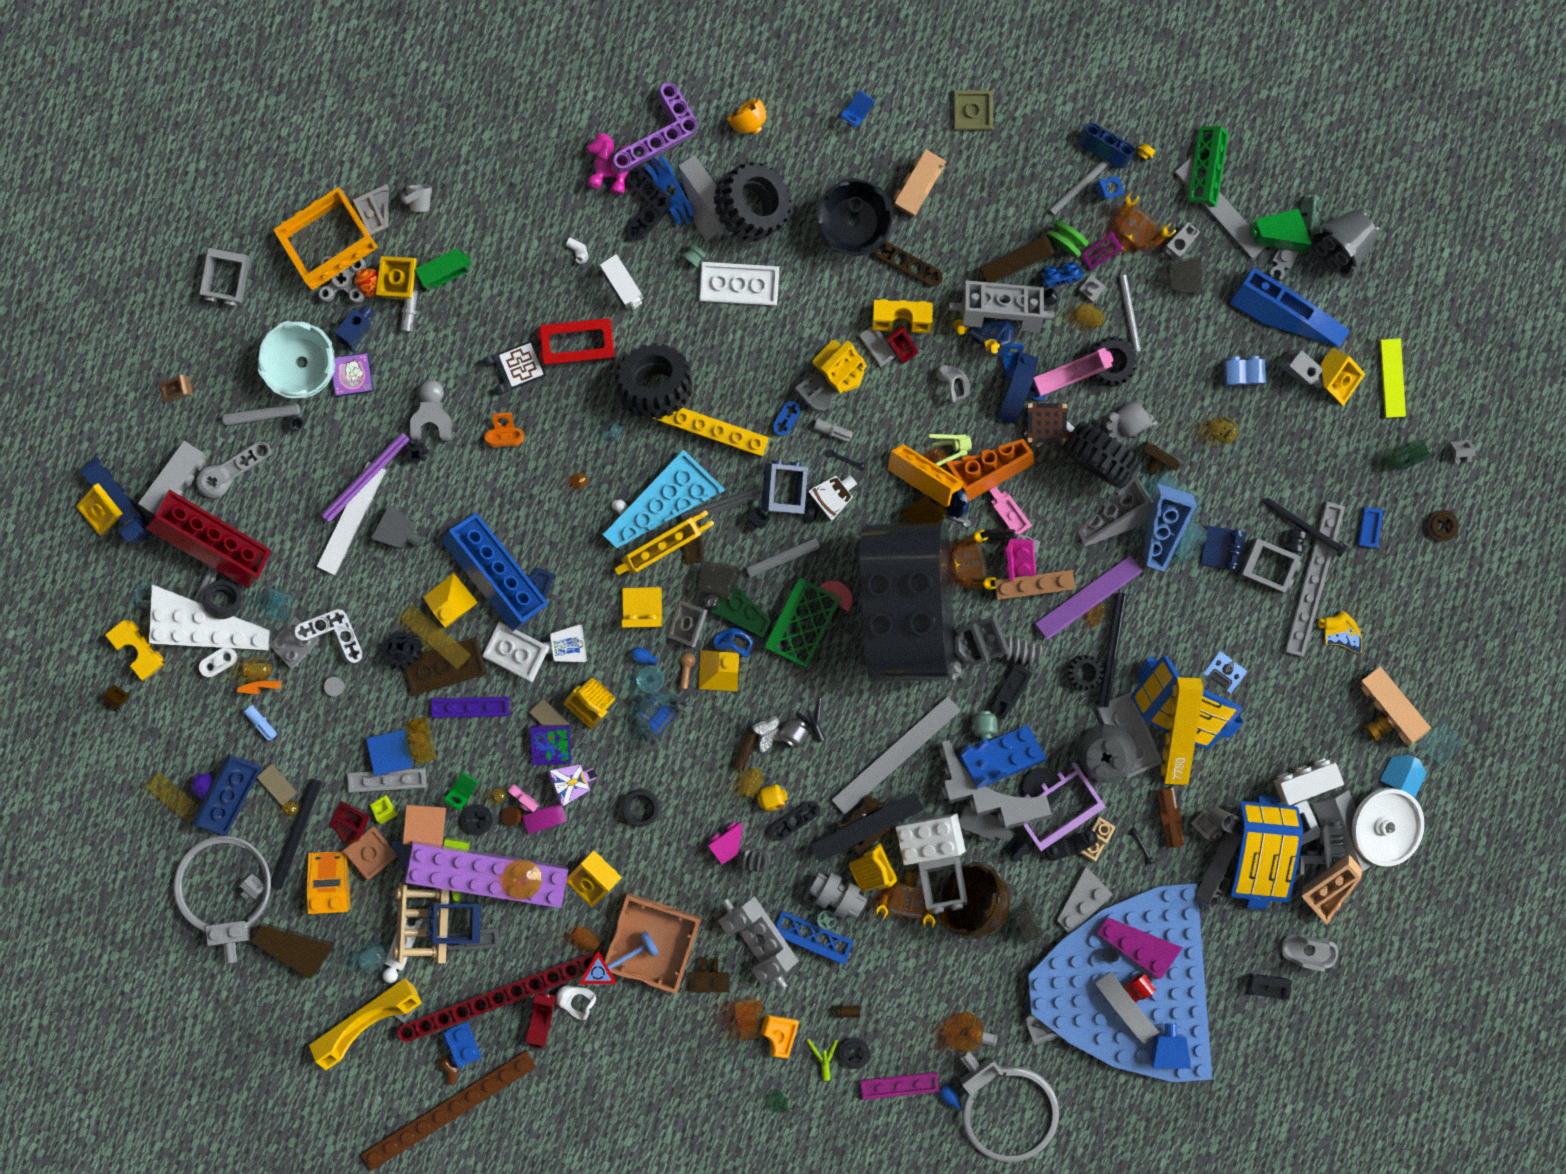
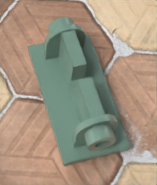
M1314 194L1313 199L1311 195H1304L1301 203V213L1308 214V217H1302L1307 232L1310 233L1320 226V219L1317 218L1318 212H1321L1322 200H1319L1316 194Z

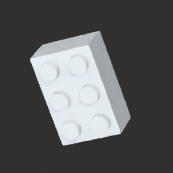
M1325 758L1314 761L1313 766L1307 767V765L1297 767L1294 773H1281L1277 775L1278 779L1273 780L1281 802L1287 805H1292L1344 785L1336 762L1329 759L1325 760Z
M957 813L906 822L896 826L904 865L959 856L966 851Z

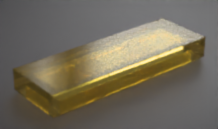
M158 772L146 788L189 824H192L200 805L161 772Z

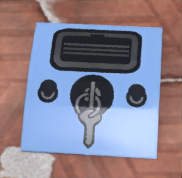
M1220 651L1204 674L1232 693L1247 671Z

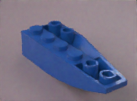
M1254 267L1249 270L1229 303L1262 324L1336 347L1341 346L1350 331L1324 311Z

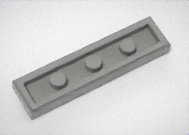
M426 768L406 769L378 777L374 776L373 771L347 773L348 793L427 787Z

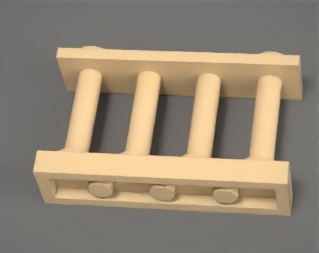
M399 882V887L396 888L398 916L396 946L393 947V958L399 964H403L404 956H432L435 962L446 963L447 944H435L432 948H404V938L427 937V929H405L406 917H428V909H406V898L434 897L437 899V902H449V890L435 888V890H407V885ZM438 908L437 936H447L448 908Z

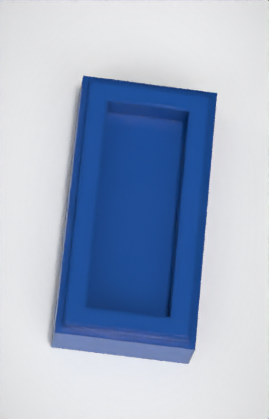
M1363 507L1358 546L1378 548L1384 510Z

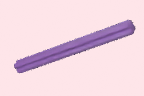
M401 433L322 513L323 518L331 521L410 439L404 433Z

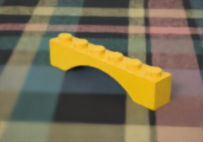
M404 978L311 1043L309 1046L315 1062L325 1070H328L342 1060L352 1042L370 1025L388 1016L407 1014L422 1004L416 988Z

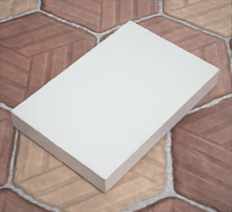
M498 622L482 657L533 682L549 646L518 630L512 632L508 625Z

